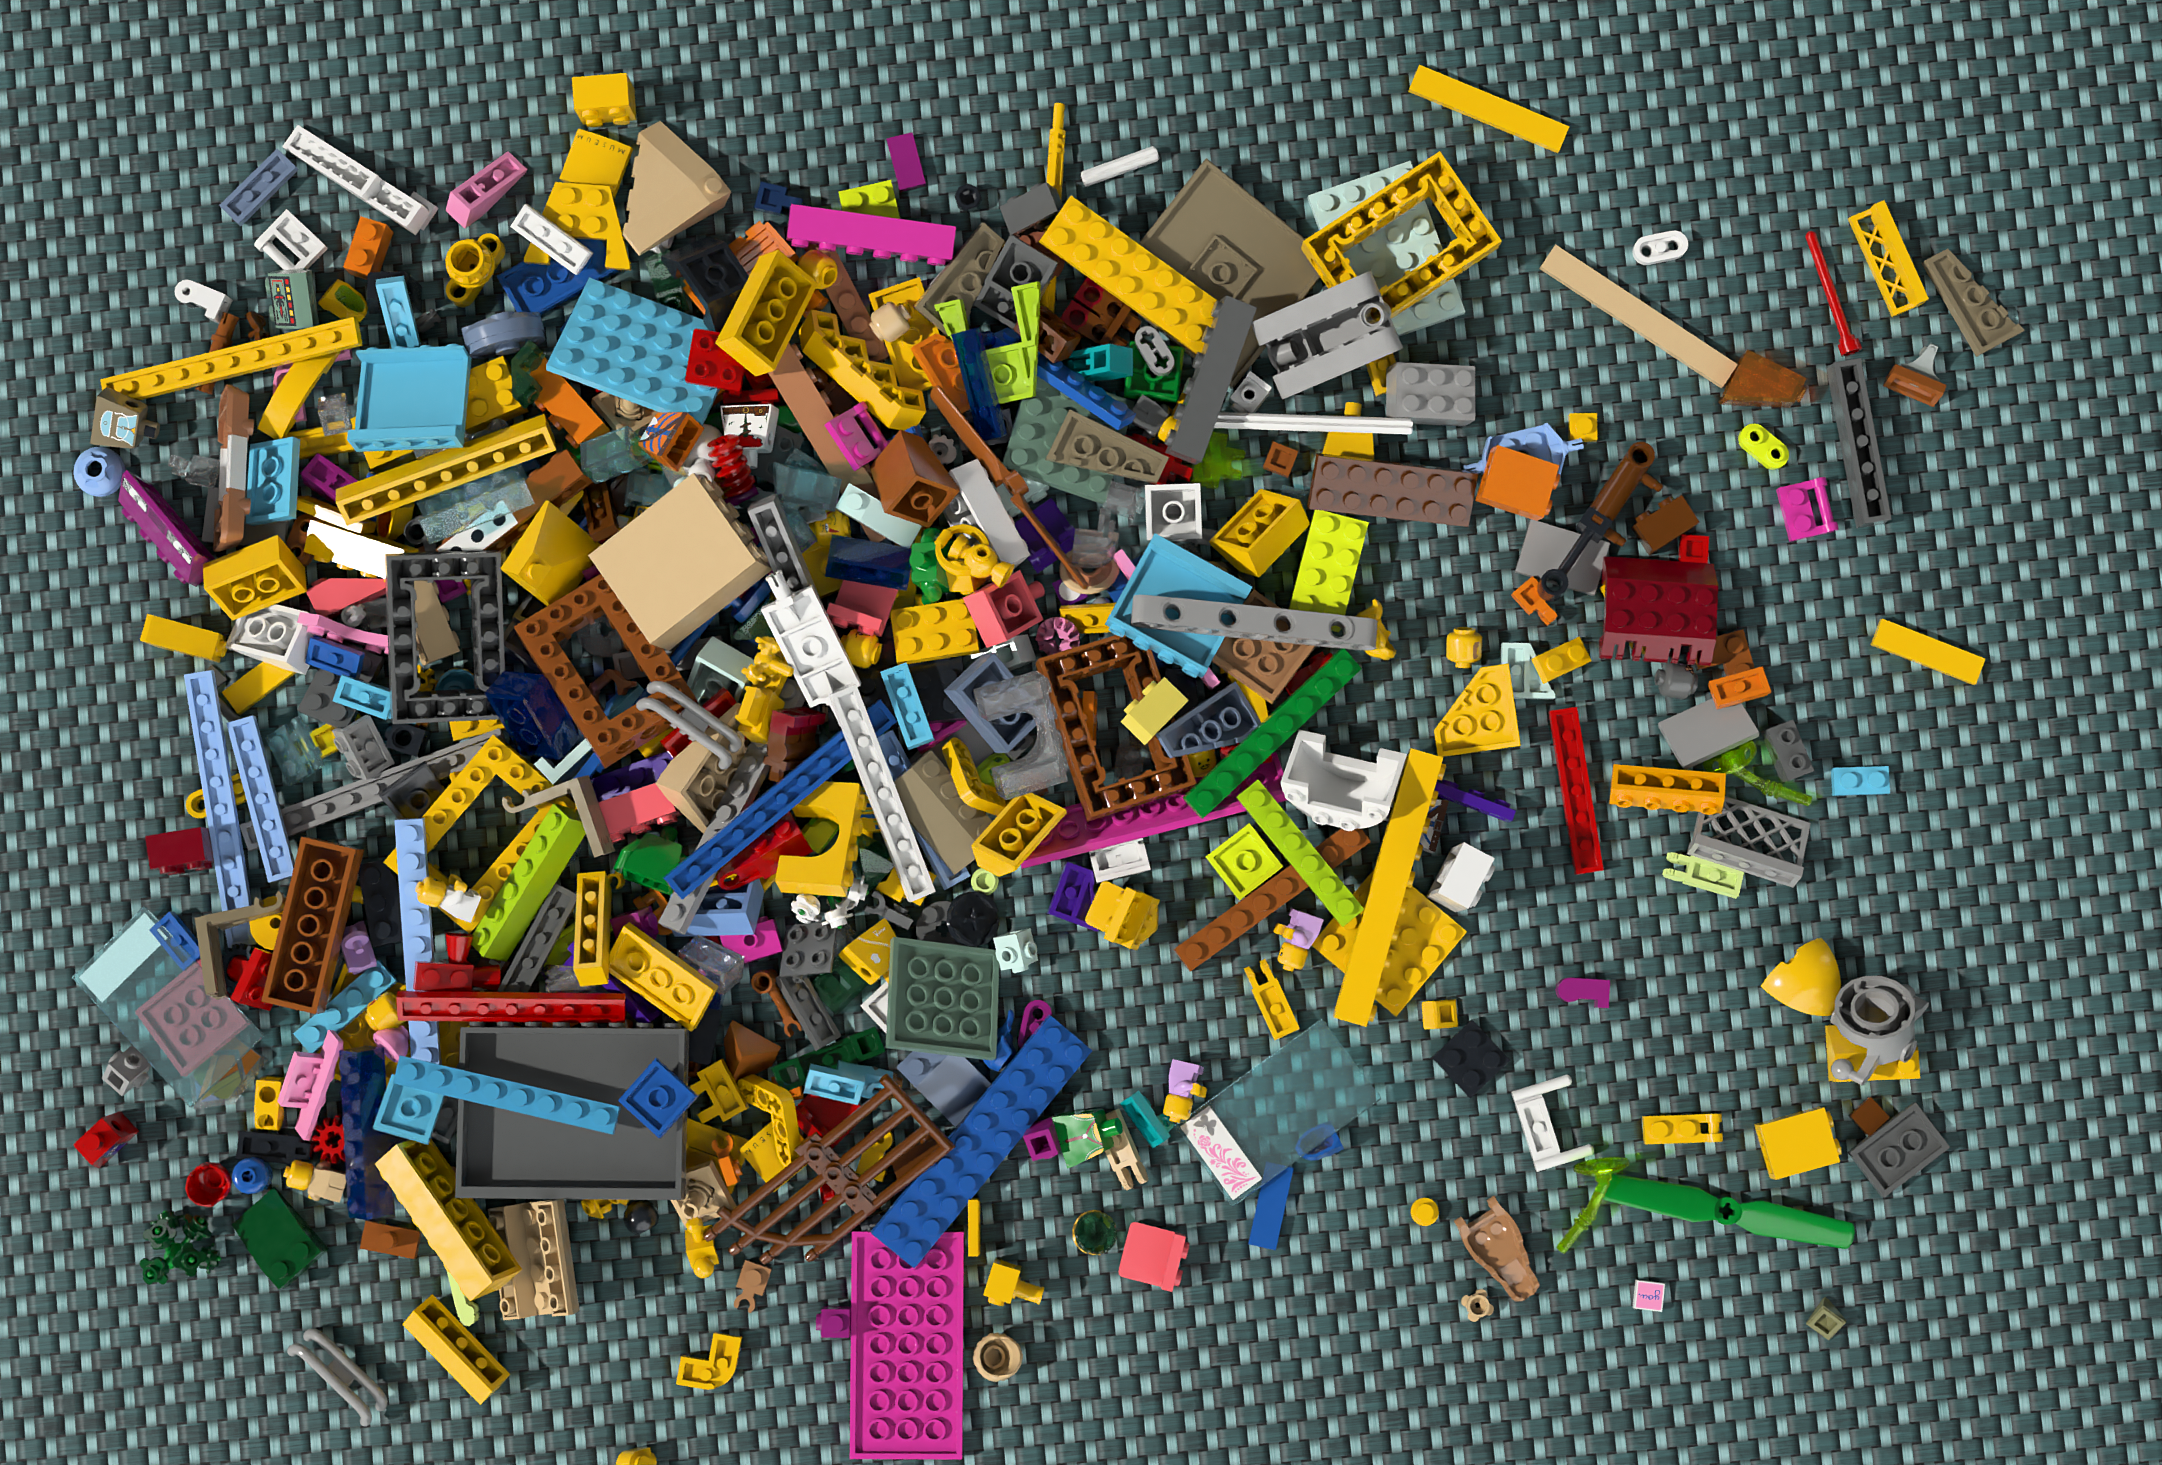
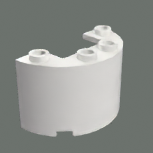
M1299 730L1281 780V787L1285 798L1302 813L1311 817L1317 824H1328L1340 827L1346 831L1371 827L1382 822L1390 811L1407 754L1380 748L1376 764L1326 752L1325 735Z

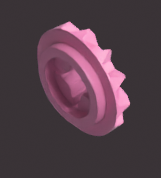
M1052 617L1041 623L1037 631L1036 641H1038L1039 650H1043L1049 656L1078 647L1080 635L1076 626L1069 620L1061 617ZM1056 630L1059 638H1064L1060 643V647L1056 645L1055 640H1051Z

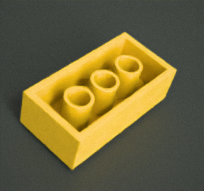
M779 249L759 256L715 344L754 376L774 371L818 283Z

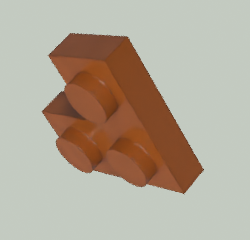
M1744 629L1716 636L1711 665H1698L1696 657L1694 664L1696 671L1723 664L1726 676L1755 669Z

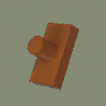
M367 1220L364 1225L360 1249L416 1259L422 1231Z

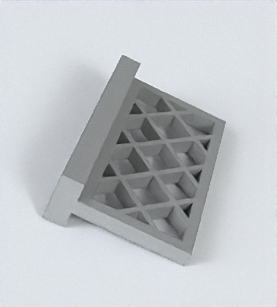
M1727 796L1724 799L1722 814L1718 813L1713 816L1698 812L1693 838L1687 851L1688 855L1792 888L1801 879L1804 869L1802 863L1811 823ZM1737 809L1742 810L1746 813L1749 820L1739 824L1732 812ZM1726 815L1733 828L1724 832L1716 820ZM1763 818L1770 819L1776 828L1766 832L1758 820ZM1711 823L1718 835L1712 838L1702 835V826ZM1753 824L1760 836L1752 840L1749 839L1743 830L1744 827ZM1790 826L1802 829L1800 838L1793 841L1785 829ZM1737 831L1744 844L1740 846L1733 845L1727 836ZM1779 832L1787 844L1776 848L1769 836ZM1764 840L1771 852L1767 854L1759 853L1753 844ZM1790 848L1796 857L1795 864L1785 861L1780 852Z

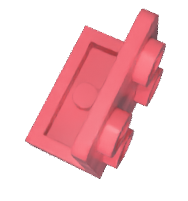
M850 569L845 574L835 604L829 603L826 613L831 623L835 626L845 629L849 626L857 629V632L870 636L875 634L882 637L898 593V586L895 583Z
M1132 1222L1129 1226L1118 1270L1119 1275L1124 1278L1159 1286L1162 1290L1172 1292L1174 1286L1179 1287L1183 1270L1178 1269L1180 1259H1186L1190 1243L1185 1242V1234Z

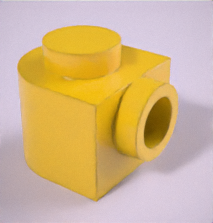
M650 1447L625 1450L619 1454L616 1460V1465L657 1464L656 1457L651 1452Z

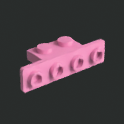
M328 1030L320 1054L294 1051L277 1100L281 1106L301 1108L295 1130L303 1140L309 1141L313 1131L316 1130L319 1112L326 1102L328 1086L334 1079L337 1060L343 1053V1040L334 1030Z

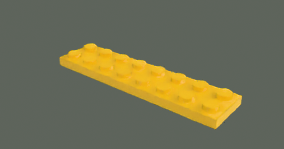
M1070 196L1039 240V243L1193 353H1202L1205 344L1201 341L1206 327H1211L1214 317L1211 316V311L1217 300L1073 196Z

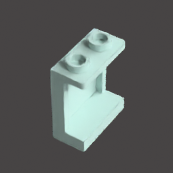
M584 739L557 766L551 760L541 757L534 765L553 785H559L574 778L594 751L586 739Z

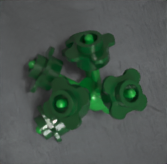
M164 1210L163 1213L157 1215L158 1220L150 1222V1225L153 1226L143 1232V1238L151 1242V1247L154 1250L165 1249L164 1259L153 1257L151 1260L143 1258L140 1261V1267L143 1268V1280L149 1285L153 1282H159L162 1285L167 1283L169 1269L179 1268L185 1271L187 1276L192 1277L197 1274L198 1266L200 1269H206L207 1274H210L211 1270L219 1266L221 1256L220 1250H216V1243L213 1242L212 1246H202L200 1251L194 1249L193 1244L189 1243L191 1239L200 1241L203 1237L210 1238L212 1235L208 1229V1221L200 1215H195L194 1217L190 1214L176 1216L174 1211L168 1212ZM183 1218L186 1223L182 1227V1231L186 1237L181 1243H175L174 1238L177 1235L175 1229L180 1227L179 1219Z

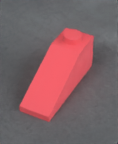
M321 578L311 584L312 587L307 589L306 593L317 615L334 620L347 606L365 605L385 595L386 586L385 582H383L384 579L330 578L327 580V578Z

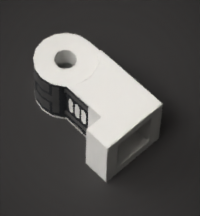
M182 280L177 284L174 291L176 298L189 308L199 307L206 310L205 316L218 324L222 312L227 313L233 301L227 295L191 280Z

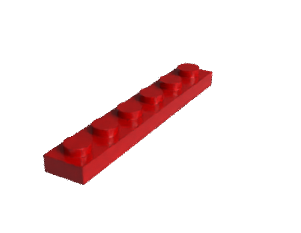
M1577 707L1552 710L1548 713L1574 874L1604 871Z

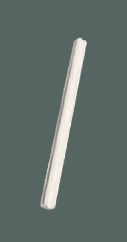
M1219 412L1214 428L1412 434L1413 420L1411 418Z

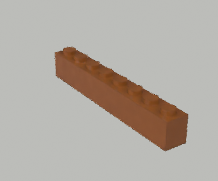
M1362 828L1354 829L1353 831L1340 829L1316 846L1315 849L1330 868L1334 869L1371 841ZM1290 865L1173 950L1188 971L1191 972L1309 886Z

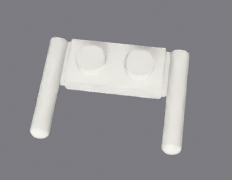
M1563 1075L1511 1092L1537 1172L1594 1154V1148L1590 1144L1560 1153L1545 1101L1542 1097L1543 1093L1571 1085L1572 1079L1569 1075Z

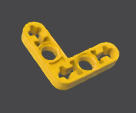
M953 737L942 747L943 755L960 798L970 807L998 816L1016 795L982 783L970 751L960 739Z
M751 1074L738 1080V1087L746 1102L771 1114L777 1156L781 1164L786 1167L800 1156L795 1151V1148L801 1142L792 1095L785 1088L757 1075Z

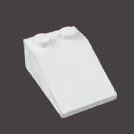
M274 604L238 618L225 647L279 668L306 675L310 666L305 663L309 641L315 634L307 632L308 627L297 623L300 612H309Z

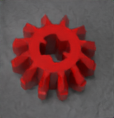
M336 1115L333 1121L330 1117L324 1118L325 1126L316 1125L315 1129L320 1135L312 1136V1140L319 1141L320 1145L314 1147L315 1152L324 1150L321 1154L322 1160L330 1157L332 1163H338L339 1158L343 1161L349 1160L348 1152L352 1154L357 1153V1148L352 1144L360 1143L361 1138L353 1136L354 1133L359 1131V1128H349L352 1124L350 1118L342 1122L341 1115ZM339 1134L341 1139L337 1144H333L332 1139L335 1138V1135Z

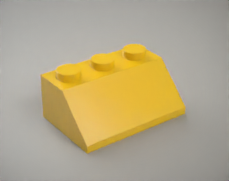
M1260 489L1209 542L1238 571L1260 577L1302 534L1310 523L1299 499Z
M1022 788L971 845L977 865L998 877L1016 871L1067 813L1066 809Z
M1826 1025L1828 1080L1832 1082L1852 1081L1851 1079L1842 1081L1836 1079L1831 1072V1066L1837 1059L1844 1058L1852 1063L1854 1071L1857 1072L1867 1056V1048L1851 1043L1841 1035L1836 1025ZM1916 1047L1912 1057L1906 1063L1897 1060L1884 1065H1878L1867 1081L1919 1079L1918 1047Z

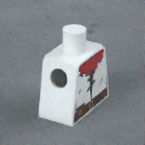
M772 404L721 406L724 435H737L740 440L738 444L744 450L742 454L748 460L746 464L751 469L757 468L758 453H771L779 409Z

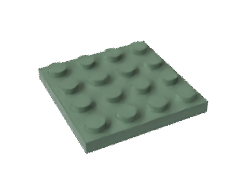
M1037 376L1036 397L1020 401L1003 457V465L1009 472L1013 469L1016 470L1021 477L1104 504L1113 479L1112 474L1051 462L1045 459L1069 410L1124 436L1126 435L1128 425L1120 430L1115 429ZM1106 392L1115 400L1126 404L1130 410L1133 409L1134 401Z
M893 937L890 940L886 1048L993 1061L996 1058L999 987V961L996 958V950Z

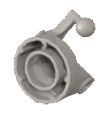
M1864 976L1847 983L1840 989L1835 999V1009L1830 1021L1837 1026L1841 1035L1851 1043L1867 1048V1056L1857 1072L1854 1071V1067L1849 1060L1844 1058L1837 1059L1831 1066L1833 1076L1841 1081L1851 1079L1863 1086L1878 1065H1884L1897 1060L1906 1063L1912 1057L1917 1047L1915 1021L1927 1009L1929 1002L1917 997L1910 985L1900 984L1883 976Z

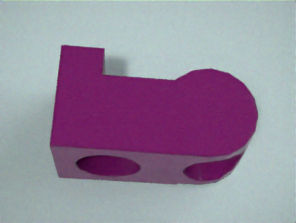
M1564 978L1556 985V995L1561 1001L1574 1002L1578 999L1594 1000V1008H1609L1610 980Z

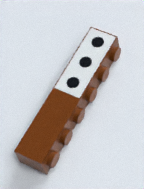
M567 449L558 452L552 456L550 462L545 466L531 472L528 479L520 485L510 488L506 496L488 505L485 512L480 516L467 521L463 529L455 535L445 538L442 545L436 551L498 550L502 552L522 537L546 500L559 508L591 484L593 480L574 454Z

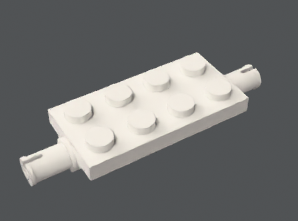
M782 570L776 571V575L772 573L765 578L776 600L763 606L761 611L788 665L794 669L793 675L810 708L826 703V705H830L837 719L828 694L853 684L859 687L861 686V681L813 584L797 592H791Z

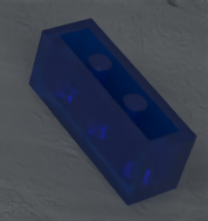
M832 534L825 577L907 591L911 572L909 559L912 554V548Z

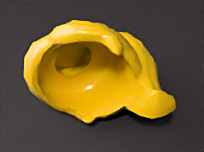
M1377 599L1372 600V606L1359 612L1355 617L1372 618L1378 621L1376 649L1365 652L1372 657L1389 660L1394 658L1396 650L1388 641L1391 632L1385 629L1380 619L1383 612L1382 605Z

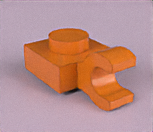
M1532 576L1516 589L1511 596L1528 615L1536 611L1540 619L1548 626L1558 615L1539 596L1537 592L1539 582Z
M727 1135L728 1145L726 1148L719 1147L717 1139L712 1141V1148L718 1155V1161L726 1185L730 1186L741 1181L739 1176L743 1175L739 1160H733L731 1155L734 1139L731 1135Z

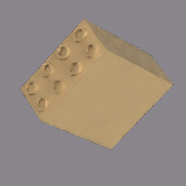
M692 473L588 555L648 642L666 650L672 649L772 571L764 549L761 546L758 548L753 542L755 538L753 532L747 525L744 524L742 526L737 519L740 516L738 511L731 503L726 504L721 497L724 494L723 490L715 481L711 482L706 476L702 478Z

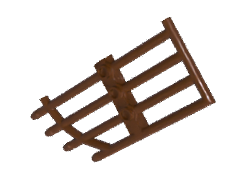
M885 1074L879 1080L884 1086L883 1089L823 1137L815 1132L804 1139L795 1148V1151L800 1156L732 1211L725 1205L720 1207L717 1214L722 1219L714 1224L713 1228H709L703 1237L707 1242L712 1241L719 1233L721 1234L732 1225L745 1233L739 1238L738 1242H734L728 1249L732 1256L739 1254L744 1247L746 1248L757 1239L774 1243L770 1250L765 1251L759 1258L764 1265L771 1262L775 1256L780 1255L791 1246L815 1245V1248H811L804 1256L808 1262H812L819 1257V1254L827 1251L956 1146L888 1074ZM893 1096L903 1106L841 1157L830 1146L889 1097ZM910 1115L921 1125L920 1128L860 1176L849 1166L850 1163ZM930 1135L940 1145L880 1194L877 1195L867 1185L926 1136ZM806 1164L818 1174L757 1225L754 1226L741 1218ZM825 1183L836 1193L833 1198L787 1235L768 1231V1229ZM844 1202L855 1212L854 1215L831 1233L806 1234Z

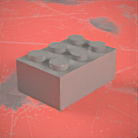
M1394 363L1386 368V418H1411L1413 424L1466 426L1475 421V366Z

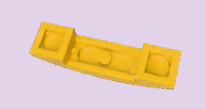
M340 351L294 362L273 394L257 429L275 440L285 438L296 422L294 417L323 373L327 374Z

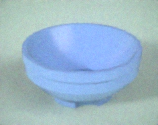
M105 447L90 448L84 451L76 460L74 478L78 486L89 495L96 497L108 496L117 491L121 486L125 465L122 458L113 450ZM92 462H100L102 472L96 477H91L88 474V466Z

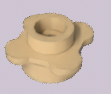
M1478 1289L1475 1294L1471 1296L1465 1295L1461 1299V1304L1468 1311L1467 1317L1470 1321L1476 1322L1479 1317L1491 1315L1494 1311L1493 1305L1489 1304L1486 1298L1487 1292L1484 1289ZM1475 1303H1479L1480 1307L1476 1308Z

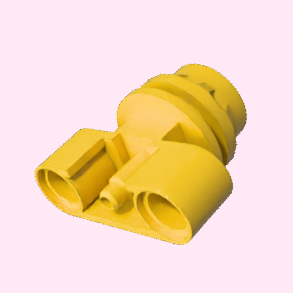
M483 234L477 241L474 239L458 241L447 252L445 263L451 279L446 286V295L456 306L467 307L471 305L504 258L505 246L495 234ZM489 243H497V248L494 252H491L487 247ZM457 288H466V293L463 297H454V292Z

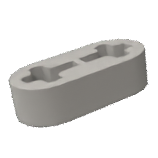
M1150 326L1140 328L1135 335V345L1154 374L1158 376L1168 375L1174 367L1172 353L1155 328ZM1143 334H1146L1148 337L1154 336L1152 339L1153 350H1151L1147 343L1143 345L1140 343L1143 339ZM1158 353L1161 359L1167 358L1169 360L1167 361L1166 369H1163L1161 366H1155L1157 358L1154 354Z

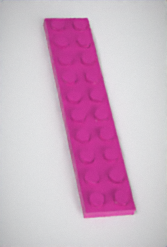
M1277 752L1272 753V762L1260 764L1203 819L1182 798L1191 789L1088 822L1081 803L1063 807L1067 813L1021 864V868L1051 862L1247 811L1236 796L1257 779L1277 803L1286 801L1287 799L1281 787L1284 773ZM1203 776V777H1194V778H1195V781H1196V784H1197L1200 780H1202L1205 776Z

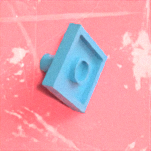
M391 1074L373 1128L428 1145L445 1095L394 1084L395 1075Z

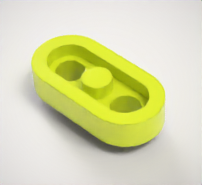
M1749 424L1740 431L1738 442L1741 448L1764 467L1776 470L1786 464L1789 458L1788 448L1759 424ZM1750 433H1756L1758 441H1752ZM1772 450H1776L1779 452V459H1775L1772 457Z

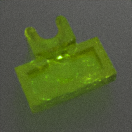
M1212 432L1202 462L1194 465L1191 484L1200 483L1201 487L1218 490L1220 476L1222 478L1240 480L1242 472L1234 469L1231 466V462L1233 460H1243L1246 452L1240 449L1226 448L1228 434Z

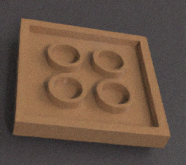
M1253 590L1242 604L1280 608L1256 590ZM1276 621V626L1279 630L1288 631V625L1285 621ZM1224 637L1212 662L1273 704L1316 646Z

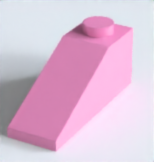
M507 151L451 191L445 211L463 228H467L482 217L527 172V168Z

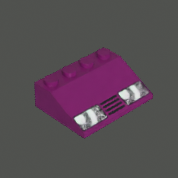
M126 470L122 474L118 499L124 507L121 512L130 522L136 521L141 527L139 533L148 543L154 542L159 548L156 551L158 556L166 564L171 562L176 568L173 572L183 584L189 583L196 587L204 580L203 564L215 560V558L151 483Z

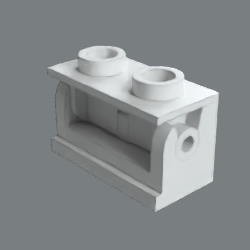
M1143 838L1089 851L1097 884L1151 870Z

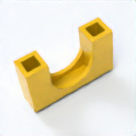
M825 781L792 808L797 817L825 818L834 821L839 825V836L833 847L819 856L799 857L780 855L775 882L782 893L847 896L848 887L853 885L852 863L853 861L856 862L858 857L857 836H861L863 829L861 813L867 807V795L863 793L859 783Z

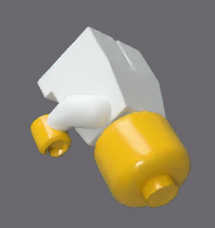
M450 874L448 879L449 886H446L444 881L430 876L417 883L415 892H417V899L420 903L431 907L440 906L454 917L471 923L481 896L472 889H469L467 892V885L462 882L459 876Z

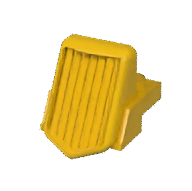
M1103 881L1099 886L1085 921L1088 925L1105 932L1104 939L1112 943L1121 944L1129 949L1138 950L1140 944L1144 943L1158 929V904L1160 900L1139 890L1128 887L1124 889L1111 882Z

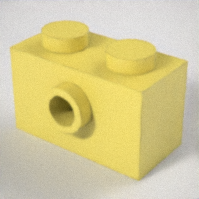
M1165 677L1158 684L1153 680L1142 691L1145 697L1140 702L1135 698L1124 709L1127 715L1121 723L1144 745L1189 701Z

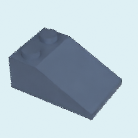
M912 1051L896 1067L955 1127L963 1120L991 1085L985 1076L966 1057Z

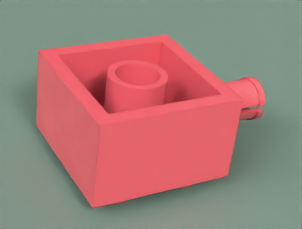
M1020 570L1013 572L1002 588L991 582L963 598L986 648L1008 641L1044 620L1034 601L1044 596V587L1038 581H1034L1027 586Z

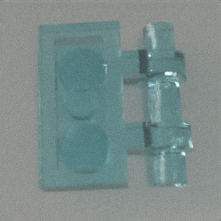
M301 716L291 720L295 730L291 724H287L265 737L288 786L296 785L314 774L311 763L315 770L325 766L321 758L323 754L320 748L315 746L310 736L312 731L308 724L305 725Z

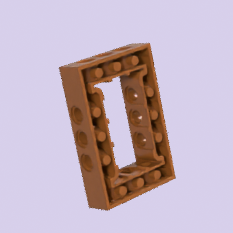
M602 574L520 622L514 626V629L603 767L607 768L670 729L671 722L651 709L638 710L636 704L609 720L558 642L565 638L568 640L571 638V634L588 624H594L597 618L606 614L613 630H617L627 651H631L641 672L644 671L650 682L663 681L669 683L697 704L698 702L664 649L648 642ZM661 692L648 696V698L659 700L678 714L685 709Z
M1114 635L1039 658L1035 664L1087 822L1192 789L1196 785L1187 755L1169 758L1155 735L1147 744L1156 771L1146 770L1140 776L1127 780L1124 777L1114 784L1104 786L1105 769L1104 766H1100L1095 751L1096 742L1091 739L1086 724L1088 718L1082 712L1077 697L1079 691L1074 681L1122 667L1132 700L1136 698L1140 702L1145 697L1142 691L1153 680L1158 684L1161 681V677L1152 650L1148 649L1145 651L1133 644L1134 640L1125 635L1123 637ZM1174 716L1168 721V723L1162 729H1164L1165 727H1167L1175 721Z

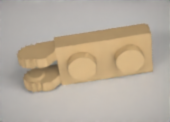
M1120 1109L1105 1114L1107 1120L1119 1118L1123 1126L1122 1134L1112 1136L1114 1147L1105 1151L1122 1187L1129 1190L1134 1185L1129 1171L1125 1168L1131 1165L1137 1181L1140 1184L1146 1183L1148 1181L1146 1169L1140 1162L1141 1158Z

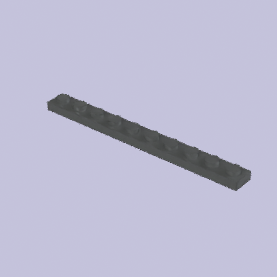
M557 883L554 884L497 992L531 991L576 907V893ZM486 1022V1027H497V1022ZM449 1096L444 1098L431 1136L447 1145L451 1142L458 1123V1098Z

